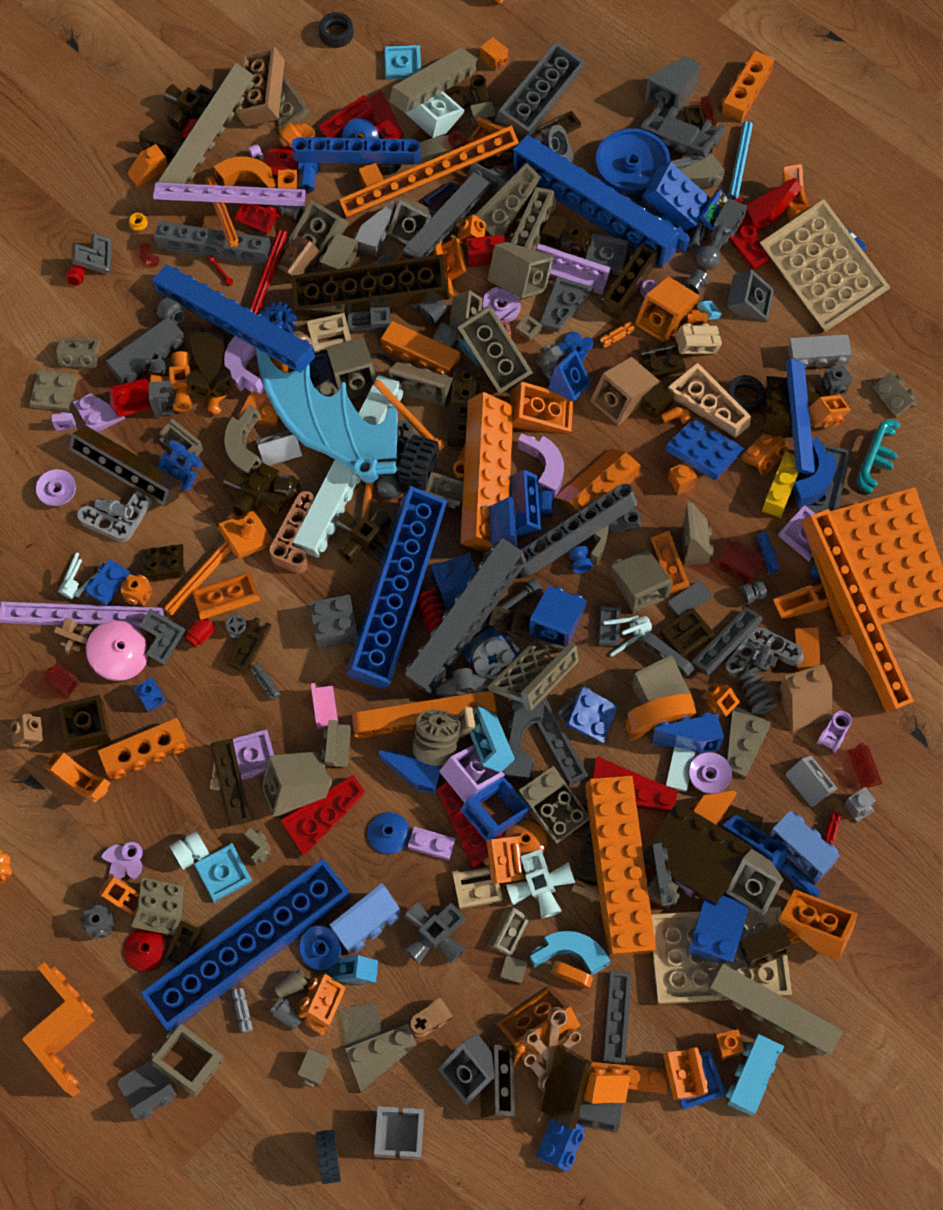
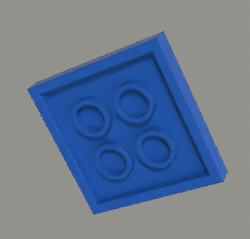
M693 418L667 444L665 450L716 481L740 456L744 448L735 441L723 436L720 432L708 427L702 421Z

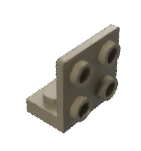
M141 878L138 906L133 916L131 927L174 936L182 919L184 887Z

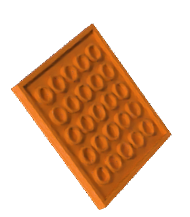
M915 487L830 511L880 625L943 607V565ZM804 528L840 637L850 635V630Z

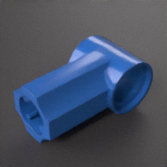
M299 162L298 189L306 190V193L310 194V192L314 191L316 174L319 172V163Z

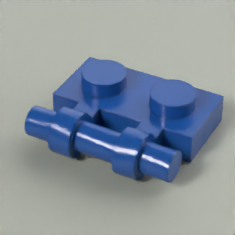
M172 440L168 445L173 450L172 453L164 452L157 467L182 481L181 488L184 491H188L191 489L197 473L192 470L193 466L200 469L203 463L198 460L199 457L194 453L191 454L185 450V446L181 443L177 444ZM180 456L186 460L185 464L179 460Z

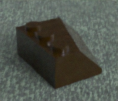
M766 376L763 400L764 434L793 437L787 377ZM806 380L808 405L810 407L818 398L822 397V394Z

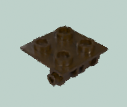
M183 544L143 549V576L149 582L160 580V577L161 580H164V574L167 575V579H170V573L172 578H182V575H186Z

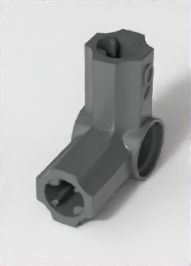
M462 668L454 671L453 677L441 682L436 687V694L441 699L489 691L488 686L492 683V680L473 674L469 668Z

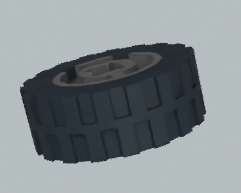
M335 1130L316 1132L322 1185L341 1182Z

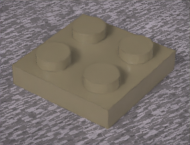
M38 370L29 403L31 408L69 412L78 380L77 375Z

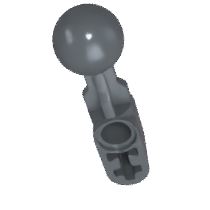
M731 199L726 201L715 221L711 243L709 246L702 247L697 253L696 260L702 269L712 270L719 265L721 260L719 250L728 241L729 237L734 236L745 216L746 205Z
M402 420L397 422V449H405L407 442L414 435L412 426L408 421ZM404 450L401 453H397L396 459L387 460V462H396L397 471L392 474L383 475L377 482V492L384 499H394L402 491V483L399 481L398 471Z

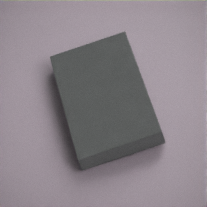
M824 444L826 454L833 452L836 468L832 482L824 496L815 503L807 505L815 514L827 509L830 511L838 509L851 450ZM804 474L803 479H807V478L813 476L814 474H812V475ZM797 505L795 513H798L802 507L798 508Z

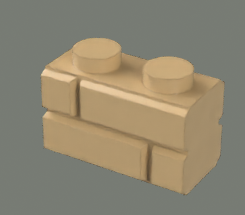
M690 323L684 324L675 334L679 354H716L722 345L718 327L709 326L706 323L699 326H692Z

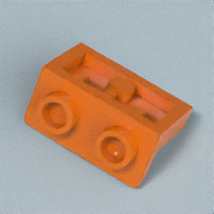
M327 974L314 977L308 985L309 991L300 1002L298 1016L300 1018L308 1016L323 1027H327L332 1021L346 987Z

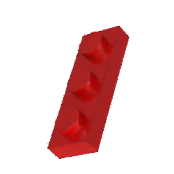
M362 95L319 125V128L326 138H337L342 134L348 122L357 118L364 119L372 114L374 109L367 98Z

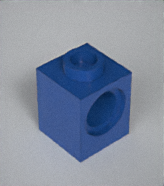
M152 677L134 687L137 696L148 713L166 702L161 690Z

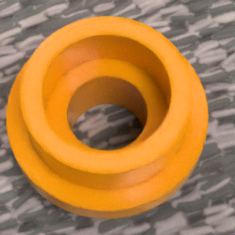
M134 213L130 216L129 226L132 230L141 231L147 227V218L142 213Z

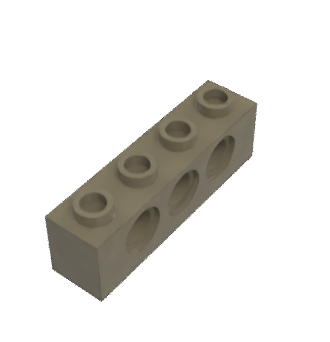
M535 188L511 241L512 244L537 250L543 228L557 205L553 190Z

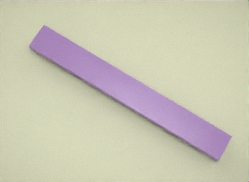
M155 183L153 199L305 206L306 190Z
M1 602L0 623L61 626L65 618L77 622V626L98 627L109 621H123L138 629H143L139 625L150 608L164 616L165 610L164 608Z

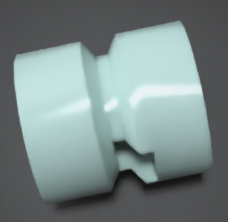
M196 830L187 834L184 841L179 839L169 845L183 870L194 864V859L200 860L209 855Z

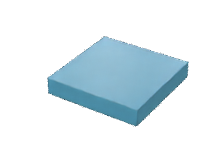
M420 45L384 47L386 80L406 79L421 70Z
M233 843L194 863L213 902L253 882Z

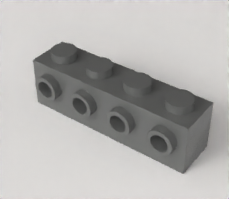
M167 317L108 359L106 362L110 372L121 384L133 382L138 375L150 369L149 353L158 351L161 354L162 360L165 359L169 353L183 345L185 342L183 332Z

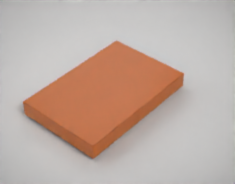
M250 572L192 591L201 620L260 601Z

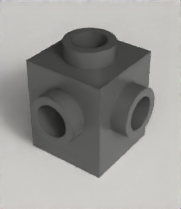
M832 366L828 368L821 379L822 387L826 391L827 396L846 394L852 382L851 375L846 371L845 366Z
M96 905L90 907V910L84 911V918L81 919L83 932L86 931L94 939L105 938L107 935L113 934L112 926L115 925L114 915L106 907Z

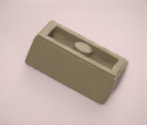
M506 907L487 946L511 957L530 918L514 907Z

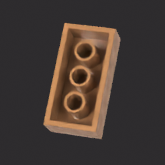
M275 46L242 55L241 67L254 75L252 82L255 83L249 93L245 91L243 94L245 99L240 107L236 106V115L246 127L279 118L285 59Z

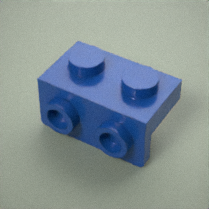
M111 559L107 563L103 562L97 571L98 575L95 579L91 578L85 587L87 589V597H93L105 606L109 604L120 589L122 582L130 574V571Z
M551 1118L536 1158L568 1172L575 1161L577 1149L584 1139L585 1129L578 1123L576 1129H568Z

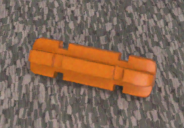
M630 321L623 324V327L619 326L609 332V335L605 334L600 337V344L603 347L611 345V342L614 343L620 340L626 334L634 332V325Z

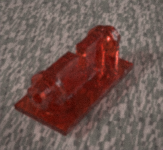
M860 743L856 745V748L848 750L861 788L882 785L883 783L869 746Z

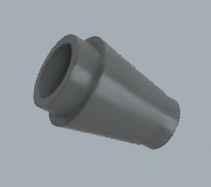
M280 998L269 1011L273 1014V1018L292 1027L294 1030L303 1020V1018L298 1016V1012L287 999Z

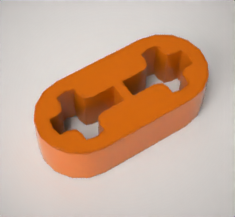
M559 961L554 962L550 971L553 975L586 989H590L594 979L588 973Z

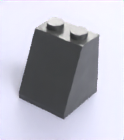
M685 56L650 75L647 78L644 102L656 108L661 101L664 107L671 109L672 106L676 107L678 115L697 89L701 64Z

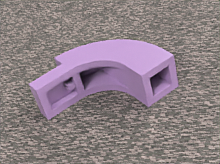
M234 336L225 351V367L230 369L232 382L238 390L242 391L246 388L250 392L254 391L261 395L265 389L260 378L246 370L248 362L256 354V348Z
M521 433L518 438L517 449L537 458L542 463L544 472L538 481V491H550L554 499L560 491L563 481L564 461L556 445L548 438L542 436L541 440L537 441L533 436H526Z

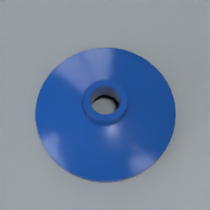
M363 118L351 120L346 124L342 132V138H357V134L362 133L364 138L379 139L375 125Z
M392 812L376 816L368 827L369 843L376 851L382 854L390 855L400 852L406 847L410 839L408 822L401 815ZM391 828L393 831L391 834H386L385 829Z
M321 925L314 926L303 934L300 940V954L309 967L315 970H326L333 967L339 960L341 943L330 928ZM322 943L325 944L326 950L321 948Z

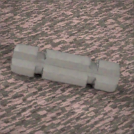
M243 988L235 989L232 991L234 1001H236L234 1005L238 1021H240L239 1027L242 1033H246L253 1029L251 1020H249L250 1014L247 1001L244 1000L246 996Z

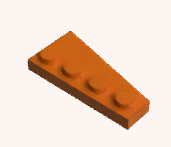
M269 356L277 369L282 372H289L287 365ZM254 391L251 392L238 416V420L241 413L251 405L261 415L256 423L277 426L279 416L275 412L266 392L264 391L261 395Z

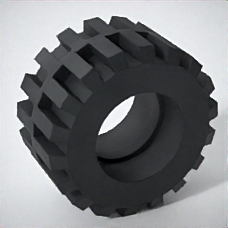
M413 435L407 442L402 454L398 471L399 481L424 489L428 484L431 472H434L437 464L439 443L422 436Z

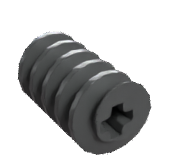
M759 667L744 672L738 679L739 685H742L741 690L745 693V699L749 700L748 705L752 707L751 712L754 715L768 713L777 707V704H771L775 700L774 696L767 697L771 693V689L764 690L768 683L760 682L765 676L764 674L757 675L761 671Z

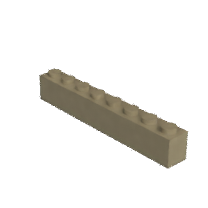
M235 63L158 183L185 184L187 181H192L196 174L194 169L196 166L201 167L206 159L204 157L205 152L212 150L216 144L213 140L216 136L220 137L225 130V127H223L226 121L230 122L235 114L233 109L235 106L240 107L245 99L243 94L245 91L249 93L255 84L252 82L253 74Z

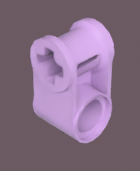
M845 711L836 712L828 726L825 727L817 744L827 746L836 754L851 725L852 719L850 714ZM836 720H843L845 726L837 725Z

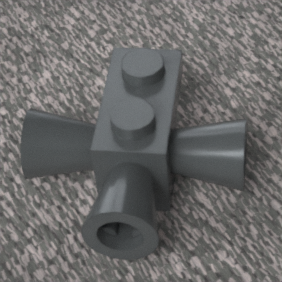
M420 902L412 906L405 914L404 918L420 928L419 933L421 937L404 948L405 952L417 964L421 963L431 947L435 951L440 947L450 964L456 962L466 951L464 946L450 938L466 921V917L452 903L438 916L434 914L431 918Z

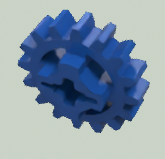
M273 302L270 308L265 306V312L260 311V314L269 322L278 324L287 332H293L291 328L296 327V324L293 322L297 320V317L294 315L295 312L286 303L283 305L282 302H279L276 305Z

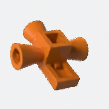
M183 351L175 352L171 355L174 367H169L170 376L151 375V382L171 381L175 393L173 409L178 412H187L192 409L189 396L191 393L187 385V376L191 373L189 367L191 356Z

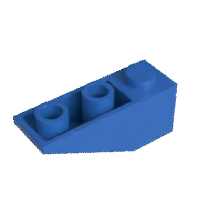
M393 750L379 751L380 760L415 790L431 794L437 793L436 789H438L441 778L439 771L442 766L425 764L411 754L403 756L398 755Z

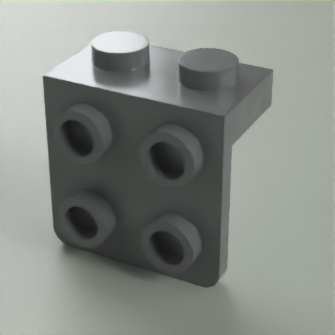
M152 1059L118 1080V1086L131 1107L130 1111L138 1121L150 1118L155 1110L170 1105L174 1102V1098L178 1097L169 1078L152 1066Z

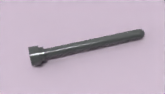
M532 578L526 582L527 585L524 586V590L500 607L510 610L529 595H538L543 591L540 583L535 578ZM487 618L476 633L487 626Z

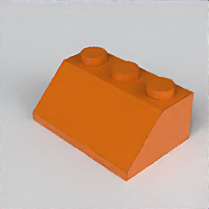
M551 986L496 1023L509 1045L514 1047L515 1054L519 1044L525 1046V1052L531 1051L536 1057L540 1054L533 1045L528 1044L524 1039V1034L529 1029L535 1030L539 1034L540 1040L548 1048L551 1025L548 1020V1012L553 1007H561L568 1015L566 1024L560 1027L558 1041L566 1036L568 1030L577 1029L580 1026L570 1005ZM535 1034L531 1035L529 1040H532ZM532 1056L528 1057L526 1062H529Z

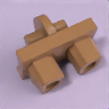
M65 618L61 627L56 626L54 632L69 638L68 641L62 640L60 645L65 647L66 654L71 655L74 650L77 652L81 651L82 646L77 645V642L86 645L94 629L83 625L79 635L74 633L77 622Z

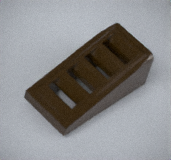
M185 920L180 921L162 962L176 967L189 958L203 929ZM184 930L193 932V936L183 933ZM180 937L190 941L189 945L179 941ZM176 945L185 949V953L176 950ZM172 953L181 957V962L171 958Z

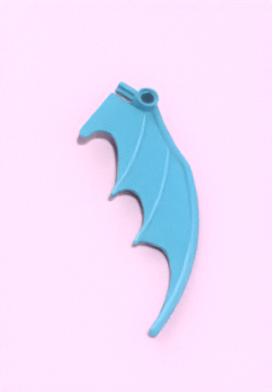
M256 348L259 373L265 392L284 425L302 444L343 463L366 483L374 482L381 474H392L397 471L395 461L380 463L377 461L396 459L398 411L396 408L388 409L386 418L380 424H368L361 418L349 400L345 382L341 383V388L337 394L332 397L324 396L314 388L311 382L309 365L301 373L297 371L290 373L282 372L272 363L269 355Z

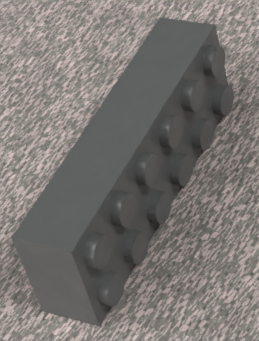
M556 41L500 108L494 124H501L506 128L512 126L517 140L520 142L527 135L531 136L580 76L586 62Z

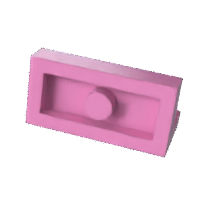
M311 683L318 730H324V726H328L329 720H337L338 722L333 686L316 688L315 683Z

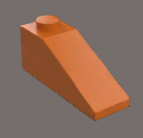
M111 873L99 890L100 895L134 916L138 906L139 891Z

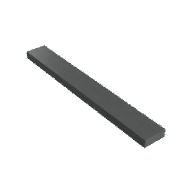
M510 634L504 637L517 658L521 652ZM530 668L525 669L524 673L531 671ZM520 670V671H516V672H512V673L510 674V676H511V675L520 674V673H522V672H521V670ZM535 677L527 678L526 680L532 681ZM524 679L514 681L513 684L523 683ZM544 697L545 706L542 721L535 723L570 787L588 778V774L546 697Z

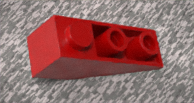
M797 178L787 180L783 185L769 190L767 194L753 199L746 205L750 217L759 231L776 222L801 190L802 186Z

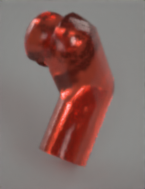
M141 243L140 260L149 266H157L159 264V257L150 253V245L148 243Z

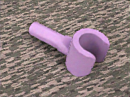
M258 145L249 147L250 156L252 158L258 156L264 162V156Z

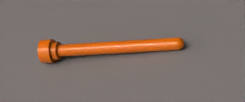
M380 380L374 381V386L422 437L437 441L439 443V451L445 447L446 444L443 440H439L437 437L434 438Z

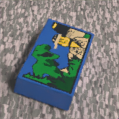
M721 189L714 192L699 216L700 220L709 230H714L715 221L728 200Z

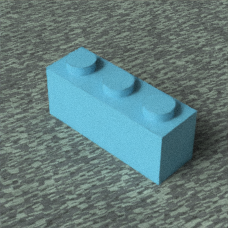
M478 706L473 711L476 727L470 732L471 738L482 765L501 773L515 758L497 715Z

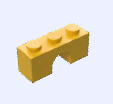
M785 451L762 512L781 518L799 474L796 471L794 454Z

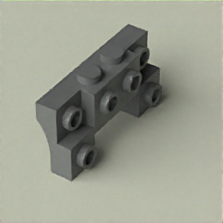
M660 101L653 113L641 125V130L656 135L667 148H673L681 154L691 155L694 153L706 158L712 146H716L724 134V126L722 124L718 127L713 126L711 121L707 119L700 131L699 127L675 119L677 115L676 107L672 106L671 109H668Z

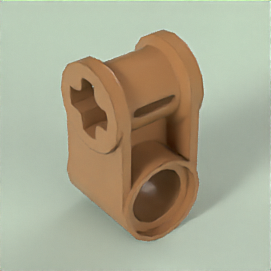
M439 998L412 1017L411 1032L415 1037L423 1038L451 1021L453 1015L442 998ZM418 1021L421 1024L425 1023L423 1030L420 1027L416 1029Z

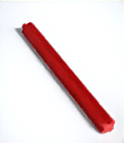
M283 230L277 231L249 307L257 315L260 313L288 237L287 232Z

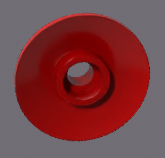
M275 146L266 152L264 163L271 168L272 175L278 177V170L291 169L299 171V162L293 158L292 148L288 146Z
M139 929L127 939L124 954L132 968L141 972H149L159 968L164 963L162 960L169 945L162 933ZM143 945H149V949L147 951L141 950Z

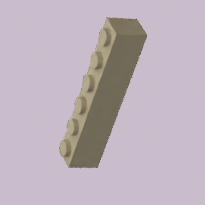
M459 48L392 86L389 102L405 113L416 109L432 97L438 96L456 83L461 82L468 76H472L476 71L477 58L463 48Z
M720 963L708 985V988L712 989L711 994L721 1000L724 997L732 1000L731 1005L741 1011L744 1008L752 1012L751 1017L762 1023L766 1019L772 1023L771 1028L782 1034L784 1030L791 1033V1039L802 1045L804 1042L812 1045L811 1050L821 1056L824 1053L832 1055L843 1033V1030L725 964Z

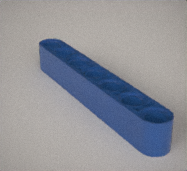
M298 137L292 141L293 158L297 162L413 165L417 164L421 159L420 143L413 139Z

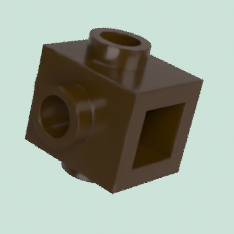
M565 227L561 238L563 251L573 255H586L588 247H591L592 238L589 236L587 228Z

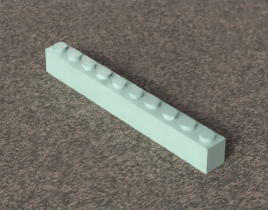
M380 375L377 376L376 380H380L400 401L403 396L400 382ZM373 384L358 414L368 424L377 425L384 421L388 409L395 407ZM334 460L293 541L296 548L317 558L326 550L327 541L330 535H333L335 532L336 521L344 513V507L347 501L351 500L355 485L361 480L355 472L343 463Z

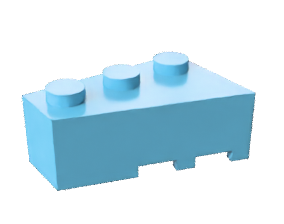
M759 1034L752 1044L747 1043L743 1053L746 1056L744 1064L739 1063L734 1075L738 1079L735 1086L730 1085L726 1097L729 1098L727 1105L750 1116L756 1113L767 1088L771 1073H773L776 1067L775 1063L779 1053L783 1051V1045Z

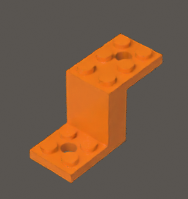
M44 962L38 969L65 1002L24 1036L22 1040L61 1088L74 1097L80 1092L76 1086L79 1081L67 1069H62L65 1067V1064L56 1054L95 1021L91 1016L94 1011L82 998L77 999L80 994L68 981L64 983L66 980L65 976L54 965L49 967Z

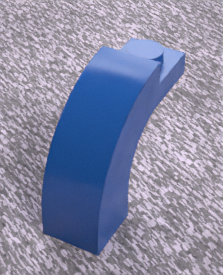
M818 437L812 439L816 473L807 479L796 481L792 488L798 508L813 504L822 498L829 489L836 468L833 452L826 454V448L824 444H821Z

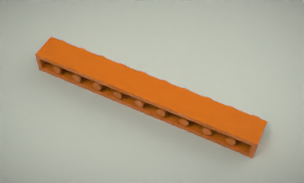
M509 126L339 199L345 218L352 217L517 146L519 142L513 127Z
M827 509L811 515L802 521V524L885 712H890L914 702L830 510Z

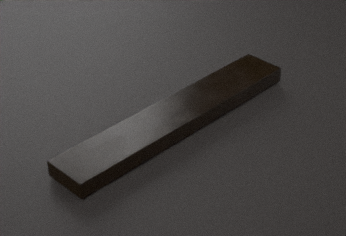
M571 110L539 126L530 137L536 138L542 144L543 135L549 133L552 126L560 125L568 134L580 128L581 122ZM515 147L502 152L499 157L494 155L479 163L489 170L496 165L504 166L513 161Z

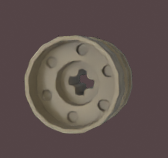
M443 710L422 712L416 720L412 746L413 755L419 761L428 765H445L448 759L457 753L461 728L459 719L455 715Z

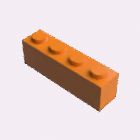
M394 321L390 323L381 338L382 349L388 354H395L406 362H412L421 369L426 368L437 374H446L452 377L454 368H457L461 362L459 351Z

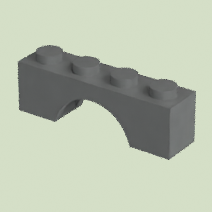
M544 698L532 711L524 709L522 702L513 700L512 711H515L514 718H511L509 721L511 735L507 741L515 759L502 771L506 779L525 782L532 781L535 761L532 756L522 749L521 742L526 729L532 724L542 721L545 706Z

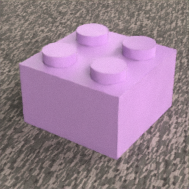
M475 745L451 756L439 771L464 803L468 798L505 775L503 772L500 773L483 766Z

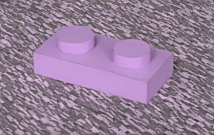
M414 827L408 849L450 860L455 838Z

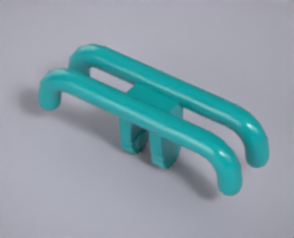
M889 419L883 421L873 434L857 476L858 487L866 494H871L873 488L878 485V482L869 475L872 464L885 470L893 468V463L886 459L895 460L898 454L880 444L884 434L892 436L895 434V429L900 427V423L896 420Z

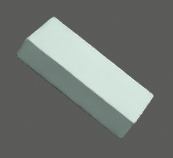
M674 747L666 782L667 787L676 791L687 792L690 779L689 768L694 760L695 751Z

